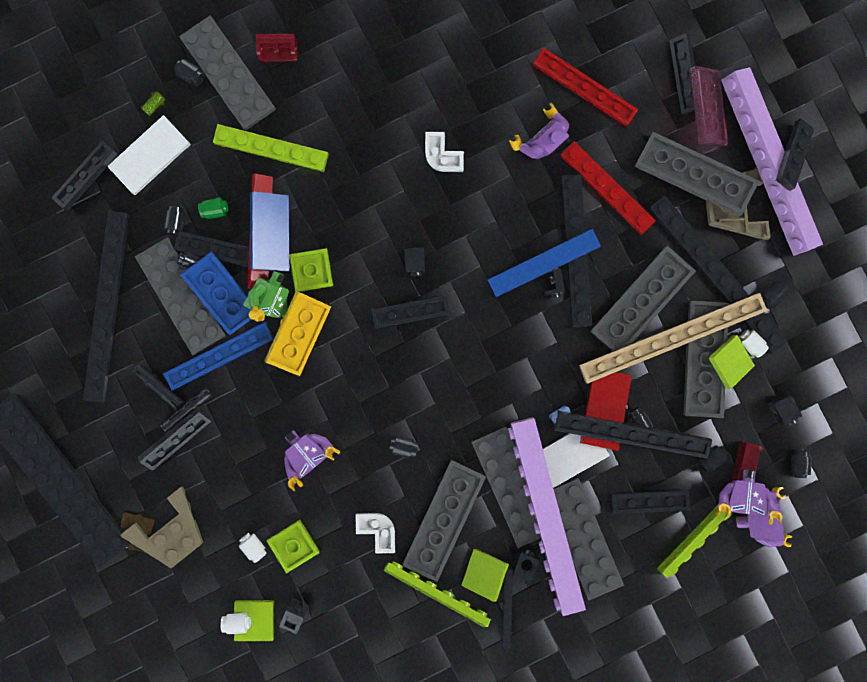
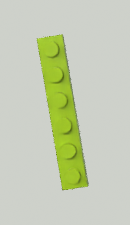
M217 124L213 143L216 145L321 172L325 170L329 155L325 151Z
M718 504L657 569L666 578L675 575L679 569L678 567L691 558V553L696 548L698 549L703 546L705 539L709 535L714 534L719 528L718 525L722 521L727 520L732 515V512H730L727 518H725L726 514L721 511L719 516L716 515L719 507Z
M394 561L392 564L390 562L386 564L383 570L386 573L478 625L488 627L491 619L486 617L487 613L479 609L475 611L469 608L470 604L466 601L453 599L454 595L450 592L437 590V585L428 580L426 583L421 581L418 574L412 571L409 573L402 570L403 566Z

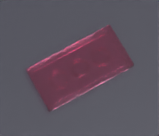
M700 66L691 67L698 142L702 145L726 146L728 141L720 71Z

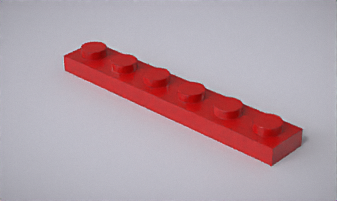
M575 141L560 155L640 235L656 221Z

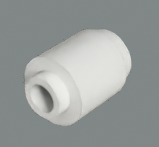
M747 329L739 336L743 346L752 356L755 355L759 358L769 348L766 345L767 342L753 329L750 331Z
M247 533L239 540L241 542L239 548L254 563L267 553L264 550V545L254 533L252 535Z
M247 613L227 614L221 618L222 633H247V630L251 628V617H248Z

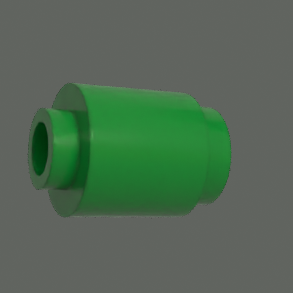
M221 197L204 200L198 204L199 214L202 219L206 218L207 220L226 216L228 204Z

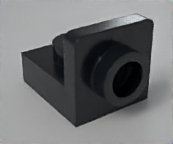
M561 269L553 270L551 275H549L550 286H554V290L543 292L544 296H549V299L561 297L560 293L565 292Z
M292 598L279 627L297 634L309 605Z

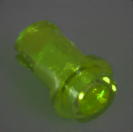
M157 91L155 93L152 92L151 98L141 106L142 110L149 116L161 104H164L165 98Z

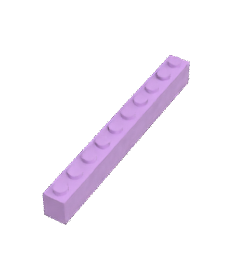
M751 68L734 71L721 81L793 256L823 245L798 182L796 188L789 191L775 181L785 151Z
M531 417L512 422L508 432L510 439L515 440L516 447H513L516 459H520L521 465L518 466L521 478L524 477L526 481L523 488L525 495L530 496L531 503L528 504L530 514L535 515L536 522L533 525L536 534H540L541 541L538 544L541 554L545 553L546 560L543 563L546 572H550L551 579L548 581L551 591H555L557 597L553 599L556 610H560L563 616L584 611L586 609L535 419Z

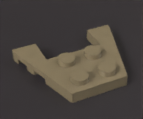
M757 167L751 171L743 172V174L758 180V185L763 184ZM706 200L709 226L763 240L771 238L769 221L748 222L747 207L743 214L739 216Z
M183 486L167 498L179 515L150 538H148L137 523L121 534L124 539L170 568L174 567L204 543L196 520H194L191 506L187 501Z

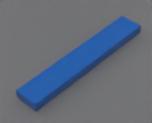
M593 229L488 279V282L495 296L498 297L600 248L601 245Z
M264 322L163 373L171 391L274 340V336L267 322Z

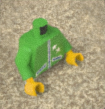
M273 271L270 280L259 278L254 287L248 292V297L243 305L251 310L249 312L251 319H255L256 322L263 321L265 315L279 319L283 317L284 319L288 310L287 297L289 290L281 285L284 278L283 274Z

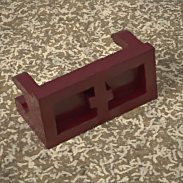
M256 34V52L259 55V61H297V39L295 35Z
M740 441L732 479L742 481L743 470L756 471L760 451H763L764 447Z

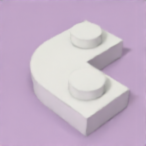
M426 132L425 154L429 165L441 172H463L464 151H444L445 132Z
M356 513V534H375V553H395V528L392 521L380 513Z

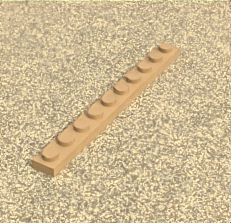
M757 293L581 364L579 367L585 382L588 384L766 312L767 309L761 294Z

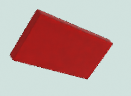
M615 372L590 383L585 415L624 422L632 375ZM581 436L580 438L581 444L619 451V442Z

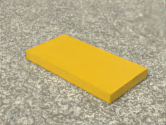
M296 291L264 361L300 376L331 306Z

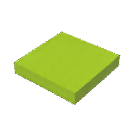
M327 248L289 255L295 292L333 287Z
M732 335L709 357L726 389H732L755 366L738 335Z
M300 519L266 540L286 574L320 552Z
M473 549L461 586L495 602L497 601L509 564L478 549Z
M236 600L234 602V613H247L248 617H251V628L247 630V633L234 634V641H273L274 600Z

